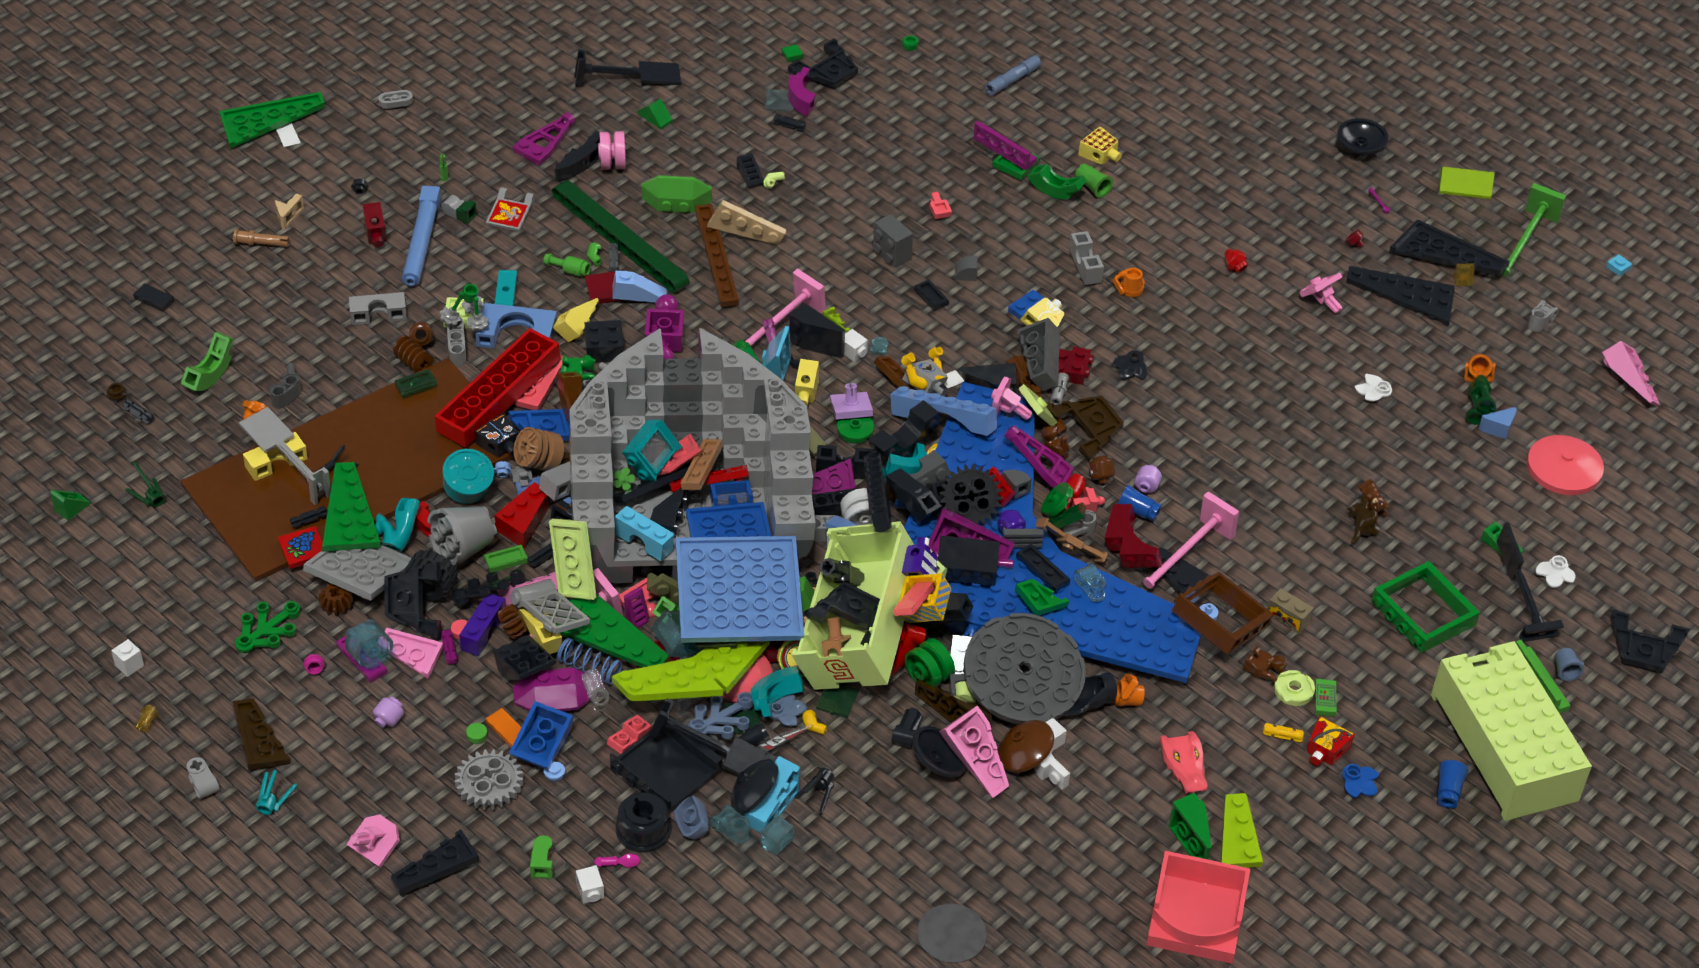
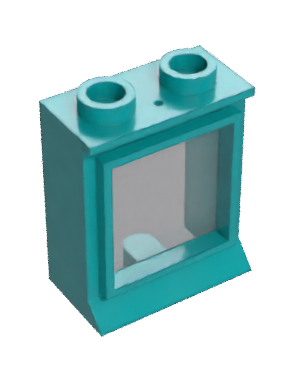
M647 420L622 451V454L625 456L627 463L635 469L640 479L656 481V477L676 451L683 447L663 420Z

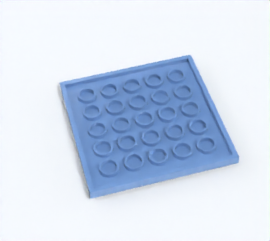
M796 536L676 538L681 643L791 641L804 638Z

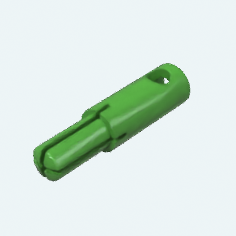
M440 154L441 181H447L448 167L446 156L443 154L442 159V154Z

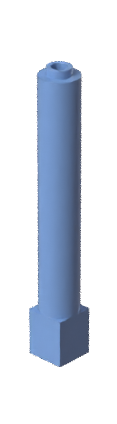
M422 186L418 214L402 275L403 283L408 286H416L420 282L435 215L438 214L440 207V187Z

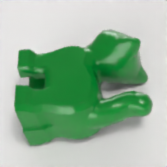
M563 355L561 373L575 371L581 375L582 381L592 380L595 375L592 373L584 374L583 369L592 372L596 371V360L590 355H585L582 358H569Z

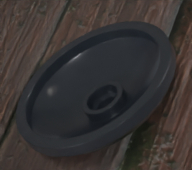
M1355 118L1347 120L1339 126L1337 139L1350 152L1360 155H1371L1382 151L1387 146L1388 133L1377 122L1369 119Z
M932 726L919 728L913 735L912 743L915 754L921 763L930 771L943 777H958L962 775L967 767L939 732L941 729Z
M771 759L760 760L739 773L731 794V807L733 811L737 814L747 813L767 796L778 775V765Z

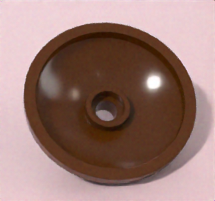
M1041 720L1025 721L1011 728L1005 734L998 747V755L1004 769L1009 772L1020 773L1039 765L1052 750L1054 732L1046 722Z

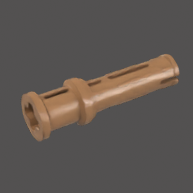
M236 228L234 230V244L244 243L249 244V246L262 244L289 247V236L259 234L254 230L249 232L239 231Z

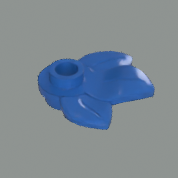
M1349 764L1343 769L1344 788L1350 796L1357 798L1360 793L1365 796L1377 795L1378 790L1373 781L1379 776L1376 770L1367 766L1360 767L1357 764Z

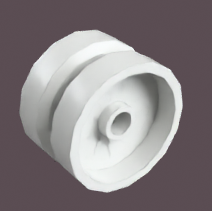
M867 488L853 490L843 497L840 502V509L844 519L857 525L873 524L869 513Z

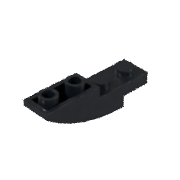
M596 130L589 136L585 144L580 146L579 150L572 148L568 154H565L563 160L554 169L556 182H562L577 176L599 159L598 143H600V131Z

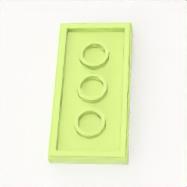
M551 519L549 526L558 592L564 597L594 600L597 597L587 522Z

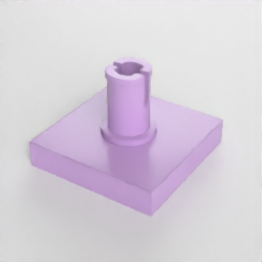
M849 383L845 385L846 394L830 395V403L835 419L873 416V409L867 392L857 393V385L855 383H851V387Z

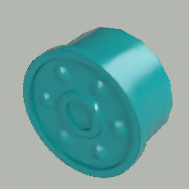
M461 449L453 452L448 456L443 465V488L450 498L463 504L481 500L486 495L493 481L494 468L491 461L486 455L473 449Z

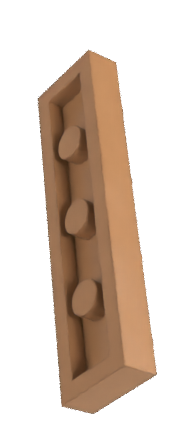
M704 439L700 445L702 452L694 457L681 481L682 490H701L723 448L722 439Z

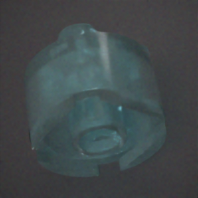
M372 619L360 623L346 632L345 648L360 666H365L369 669L375 668L386 661L385 656L388 652L391 654L393 650L392 639Z

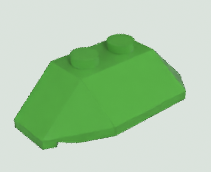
M659 175L642 183V199L657 211L694 213L695 206L712 202V186L706 185L694 177Z

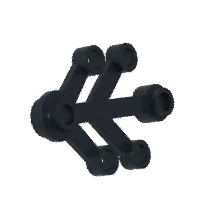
M515 569L510 571V576L499 579L497 572H490L486 574L487 580L480 584L479 578L468 580V587L455 590L451 599L456 605L464 604L470 601V597L487 596L491 594V590L509 588V581L511 585L521 584L526 581L525 574L521 569Z

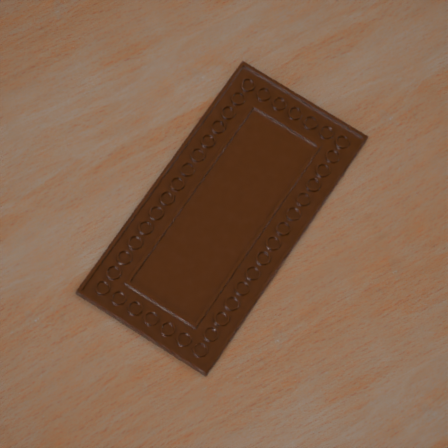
M449 358L290 430L292 433L296 432L305 444L308 459L302 462L313 473L332 460L341 445H345L344 451L335 463H359L356 469L374 524H376L378 513L387 519L394 516L396 506L401 498L418 499L421 503L444 492L443 465L448 456L457 450H477L489 458L493 468L497 462H507L514 458L509 453L496 457L476 445L475 440L465 448L436 432L434 416L470 384ZM258 445L180 480L181 486L255 582L288 567L278 542L279 536L316 526L323 542L327 517L319 518V520L306 525L301 524V527L298 528L291 526L290 518L294 516L299 517L300 514L313 509L317 510L321 506H325L328 511L330 497L327 498L323 495L318 498V504L314 505L310 501L307 479L294 465L290 466L285 460L273 461L271 463L273 474L255 481L245 468L243 453L258 448ZM334 468L329 471L330 490L332 487Z

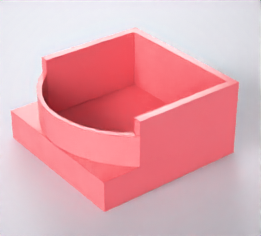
M1165 851L1146 945L1233 964L1250 868Z

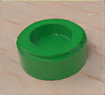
M906 36L903 38L902 47L904 49L913 51L918 48L919 40L917 37Z

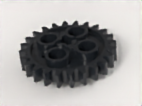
M964 464V470L957 466V473L955 474L950 471L952 477H945L948 483L941 484L945 491L939 492V494L944 495V498L939 501L946 503L942 508L961 515L978 524V521H981L985 525V518L987 517L992 520L990 514H998L994 508L1001 507L997 500L1003 499V497L998 495L1003 489L996 487L1000 484V481H993L996 475L989 476V469L982 472V465L979 466L978 470L975 464H972L971 469L968 468L967 464ZM976 479L984 481L982 489H975L974 482ZM958 482H962L965 485V489L961 493H957L954 489ZM970 490L973 493L988 491L986 495L974 496L972 501L969 498L954 500L955 496L968 495ZM986 498L987 506L980 509L977 505L978 500ZM967 502L968 510L960 512L958 510L959 503Z

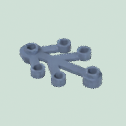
M742 692L738 694L737 703L720 712L723 699L721 696H712L710 698V718L703 719L707 715V707L704 704H698L694 710L695 719L691 720L688 726L705 735L713 733L721 734L725 739L732 738L734 728L730 725H737V728L740 730L749 728V718L745 716H729L739 710L747 711L753 706L751 693ZM714 724H726V725L723 726V727H721V726H712V725H714Z

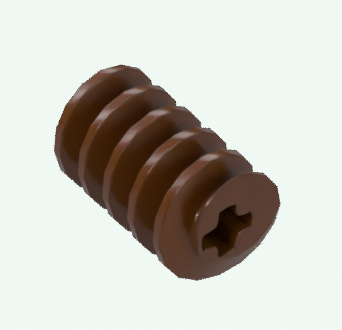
M401 336L394 344V355L408 365L415 373L433 364V356L424 351L409 336Z

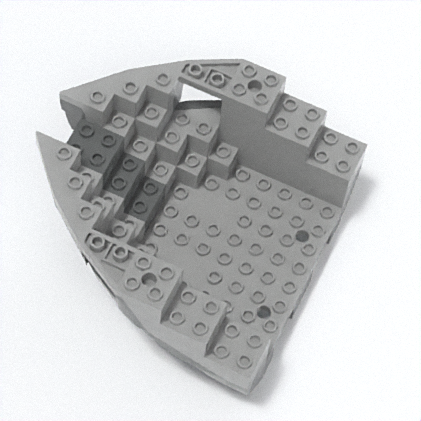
M699 328L698 358L663 359L661 329H658L616 356L588 383L569 409L572 520L587 522L593 570L599 568L611 583H632L633 566L670 565L671 576L677 580L676 538L690 537L686 509L712 506L710 484L703 485L701 490H688L685 492L688 495V501L686 506H682L684 508L682 519L677 521L679 522L677 534L674 533L673 550L662 561L645 552V544L640 537L635 536L630 542H627L615 535L614 517L624 507L628 506L650 519L654 507L674 493L671 491L669 483L625 503H616L614 501L613 495L625 491L622 485L616 488L613 484L617 480L613 477V473L616 470L621 472L626 467L630 470L628 475L632 474L635 476V481L630 483V488L648 481L638 477L635 469L627 463L625 456L622 454V451L647 420H663L678 442L689 434L693 436L699 447L704 439H722L723 448L719 453L722 460L714 464L710 472L747 464L749 476H746V479L741 481L749 480L753 494V503L764 502L771 536H796L798 561L808 555L813 545L816 522L812 502L813 472L809 452L811 430L807 405L782 379L748 353L702 328ZM657 431L641 450V453L650 464L654 462L667 445L664 440L656 438ZM732 479V480H727V481H722V482H717V483L734 482V479ZM737 499V502L745 501V499ZM728 500L718 501V504L728 503Z

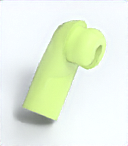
M784 172L768 173L763 181L764 186L767 189L774 187L776 181L785 179Z

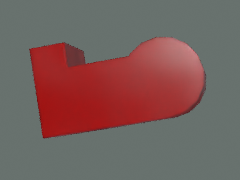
M422 501L416 514L414 526L429 537L428 535L432 534L431 523L427 522L430 514L429 505Z

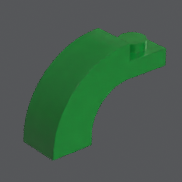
M1049 164L1035 166L1027 175L1028 179L1038 190L1056 199H1069L1073 193L1080 191L1087 181L1084 175L1063 178L1057 175L1050 168Z

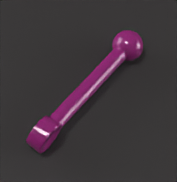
M1370 187L1368 189V192L1372 194L1378 201V203L1381 205V207L1383 208V213L1388 214L1390 208L1383 204V202L1375 193V189L1373 187Z

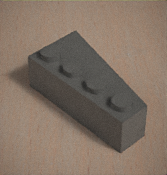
M1049 318L1018 329L1031 380L1041 388V391L1058 386L1060 330Z

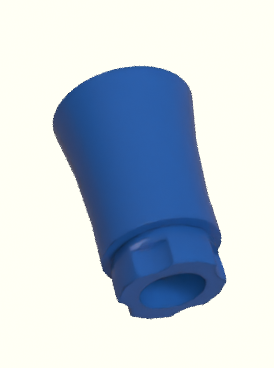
M1130 485L1125 488L1118 504H1132L1135 515L1153 522L1162 507L1161 504L1138 492Z
M1446 760L1439 765L1440 777L1437 795L1438 804L1442 807L1455 808L1458 805L1464 781L1469 771L1468 767L1462 762Z

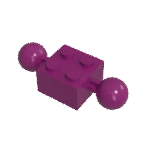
M669 294L660 296L655 303V309H647L645 337L661 329L663 359H674L673 351L682 352L684 310H678V301Z

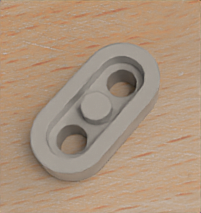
M399 90L382 93L378 97L379 105L385 109L408 106L413 102L412 92Z

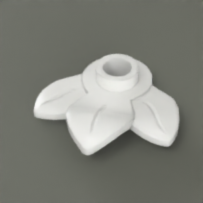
M1365 374L1366 383L1355 385V390L1359 394L1365 395V400L1378 401L1381 398L1389 397L1392 393L1389 382L1382 381L1380 377L1371 374Z
M1559 555L1554 556L1549 562H1541L1535 571L1537 575L1545 576L1546 583L1552 588L1560 587L1563 581L1573 583L1575 580V573L1568 567L1566 558Z

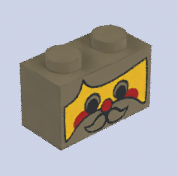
M1280 588L1270 599L1268 610L1274 614L1272 617L1274 620L1301 634L1311 623L1314 607Z

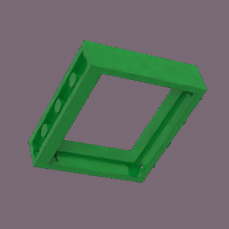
M1430 561L1374 588L1371 600L1375 607L1379 608L1386 618L1398 628L1399 632L1404 634L1421 653L1476 626L1480 612ZM1421 579L1459 616V618L1428 634H1425L1389 597Z

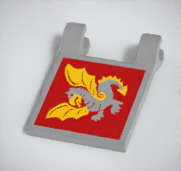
M501 187L486 220V225L520 232L526 216L535 202L533 199L534 194L527 193L524 203L507 199V188Z

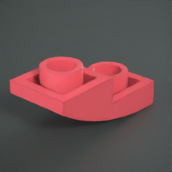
M635 715L623 723L622 730L608 738L607 745L621 754L651 730L652 725L639 715Z

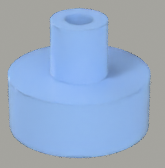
M1207 603L1199 607L1212 619L1217 620L1218 609L1213 604Z

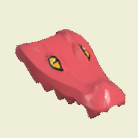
M1191 731L1187 732L1186 736L1168 738L1166 735L1160 736L1159 742L1162 748L1164 763L1167 764L1168 770H1172L1173 776L1177 778V781H1181L1185 794L1207 791L1204 754L1197 735Z

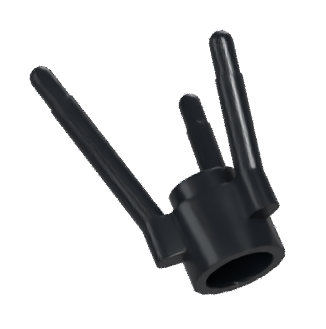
M821 768L811 781L795 795V798L798 799L804 793H808L814 786L820 790L826 788L819 814L822 815L830 791L834 787L832 783L834 774L827 768Z

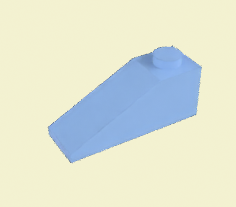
M615 270L612 285L613 299L656 303L660 296L667 294L666 288L634 272Z

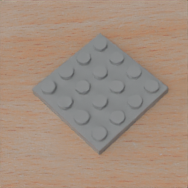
M381 544L380 548L323 551L304 564L303 571L371 601L384 590V576L403 571L411 557Z

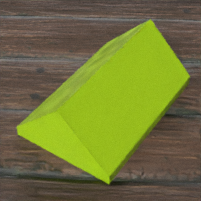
M1441 167L1439 169V193L1491 199L1495 172Z

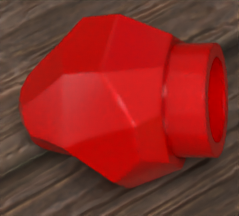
M1227 249L1225 251V262L1229 270L1236 271L1238 274L1248 267L1249 264L1246 262L1247 259L1244 252L1236 249Z

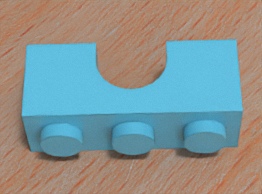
M624 507L614 517L615 535L627 542H630L635 536L640 537L645 544V552L659 561H662L673 550L674 533L630 507Z

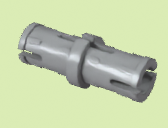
M1059 373L1058 386L1052 388L1053 393L1050 403H1054V405L1061 404L1063 396L1067 392L1066 385L1069 376L1066 373Z

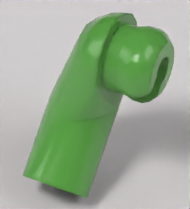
M593 242L588 246L587 257L596 266H599L602 263V259L597 253L600 252L598 249H601V245Z

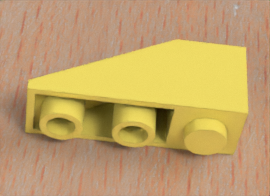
M595 298L559 315L553 328L567 342L579 339L584 333V322H590L589 318L596 310L595 306L599 299Z
M520 608L519 612L532 638L549 654L558 652L562 643L561 634L549 632L543 627V623L526 608Z

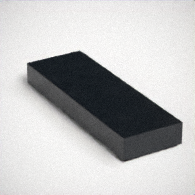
M1029 544L1016 552V557L1055 593L1070 584L1071 579L1034 545Z

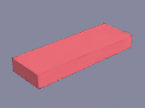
M915 583L893 609L894 615H913L935 589L934 583Z

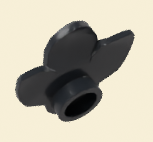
M1132 350L1127 355L1118 356L1112 364L1113 367L1120 368L1121 380H1126L1135 375L1143 381L1147 376L1148 367L1144 363V356L1140 351Z

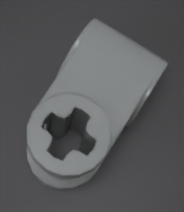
M1542 300L1532 310L1528 328L1535 332L1542 331L1550 322L1554 321L1559 308H1553L1546 304V301Z
M199 757L190 759L187 763L189 780L198 798L202 799L220 791L218 782L206 762Z

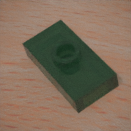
M430 369L394 381L395 387L402 398L437 386V380Z

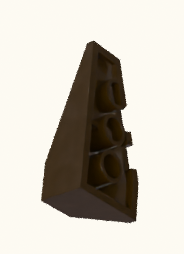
M921 680L915 682V695L950 723L978 706L991 726L992 715L979 704Z

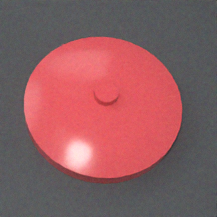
M1552 435L1536 441L1530 448L1527 457V468L1533 479L1542 487L1563 495H1580L1593 490L1600 483L1604 472L1603 460L1591 445L1578 438L1566 435Z

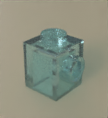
M778 815L761 830L762 846L768 851L771 850L776 855L794 839V826Z

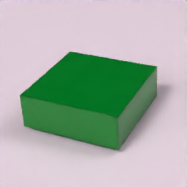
M797 44L782 48V54L787 62L803 59V53Z

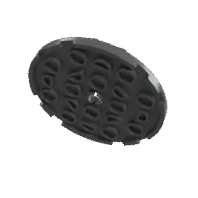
M1011 613L1009 616L993 618L975 632L969 641L963 663L966 683L970 692L982 707L1005 721L1019 724L1029 720L1047 722L1052 718L1058 719L1074 706L1084 686L1086 675L1085 663L1078 650L1077 643L1070 634L1067 635L1058 628V624L1041 616L1028 613ZM1026 665L1030 671L1023 673L1019 666Z

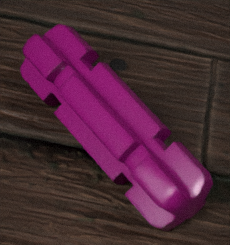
M766 319L763 321V326L767 330L765 333L768 343H770L777 336V331L773 327L775 326L773 319Z
M450 629L443 630L441 635L446 662L449 665L456 664L457 654L452 631Z

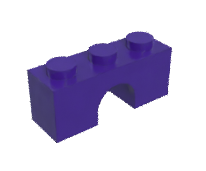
M489 594L483 598L459 634L462 651L476 656L481 654L488 643V633L491 626L498 628L501 624L498 618V611L506 606L505 598L494 594Z

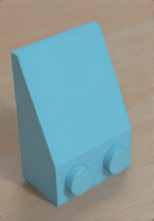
M785 326L769 343L767 350H764L762 354V365L782 380L785 378L791 360L788 326Z

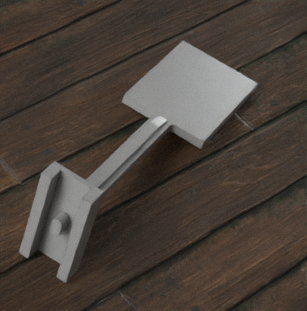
M269 407L239 422V426L265 453L277 447L302 473L309 483L310 501L314 505L318 504V498L321 496L330 497L329 471L323 467L313 473L284 443L292 439L294 434Z

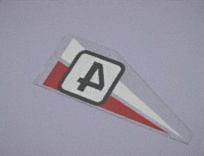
M811 724L772 736L765 743L756 746L769 751L814 725Z

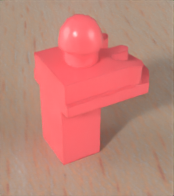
M1085 487L1083 498H1074L1072 506L1084 502L1086 510L1096 512L1097 505H1103L1105 498L1102 496L1096 497L1094 488Z

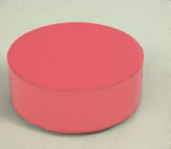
M461 619L452 623L451 631L454 638L460 639L459 634L468 621Z

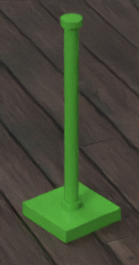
M1533 183L1525 211L1535 215L1508 259L1510 261L1509 267L1501 275H1510V269L1541 217L1556 223L1559 222L1566 195Z

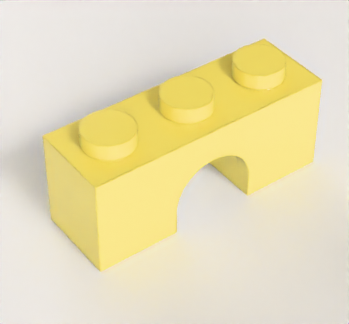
M294 432V437L284 443L301 461H305L308 459L306 446L297 433ZM260 447L243 453L245 468L255 481L273 474L271 463L275 460H285L290 466H293L277 447L266 453Z

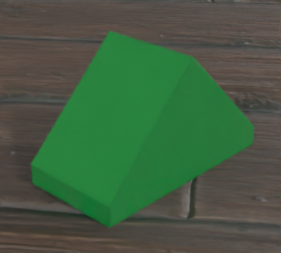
M662 99L649 103L637 111L638 115L660 130L673 122Z
M51 490L50 492L55 512L67 521L91 503L77 492Z

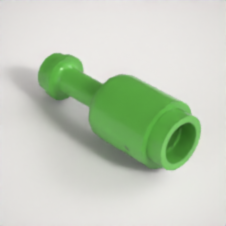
M550 253L545 254L543 260L547 266H551V264L563 267V272L578 277L589 275L591 264L587 260L573 256H567L563 260L555 258Z

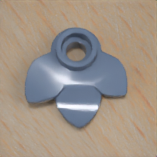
M795 694L786 695L772 704L771 716L769 718L774 721H780L786 726H797L796 716L803 714L808 707L802 701L795 700Z

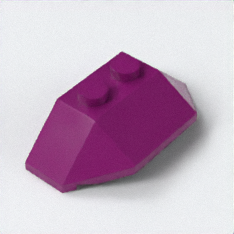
M574 667L542 670L522 679L513 686L515 705L521 706L530 711L534 701L560 711L578 710L591 699L597 697L595 678Z

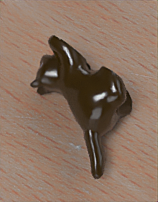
M1363 495L1361 496V503H1356L1347 508L1350 511L1348 516L1356 517V530L1351 541L1352 544L1359 541L1360 535L1366 537L1370 535L1376 536L1381 530L1377 522L1378 515L1374 509L1371 510L1366 497Z

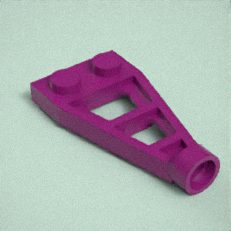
M566 112L558 120L523 137L512 146L513 152L540 166L553 154L570 127L575 123L574 116ZM556 130L559 134L554 137L548 134V132ZM542 138L548 141L549 144L543 148L533 142Z
M1015 425L1008 429L1004 437L1017 446L1050 487L1054 488L1063 482L1066 483L1074 469L1060 455L1021 429L1019 430ZM1026 444L1030 445L1031 447L1037 450L1035 455L1032 453V451L1028 448ZM1041 455L1052 461L1053 465L1050 470L1046 469L1039 459Z

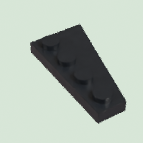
M461 829L455 833V837L450 840L445 839L439 843L440 847L432 852L430 850L422 855V859L417 862L412 861L391 876V881L400 896L479 862V855Z

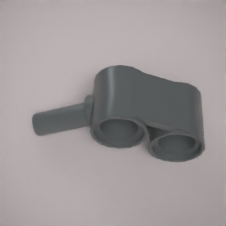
M293 363L287 364V374L283 376V384H274L270 387L271 403L274 408L281 409L286 407L301 394L300 378L295 373Z

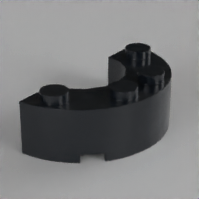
M923 400L910 409L906 422L897 432L889 435L882 429L868 439L869 445L872 449H875V452H879L886 461H888L890 454L912 457L916 444L920 443L925 446L933 431L938 427L939 412Z

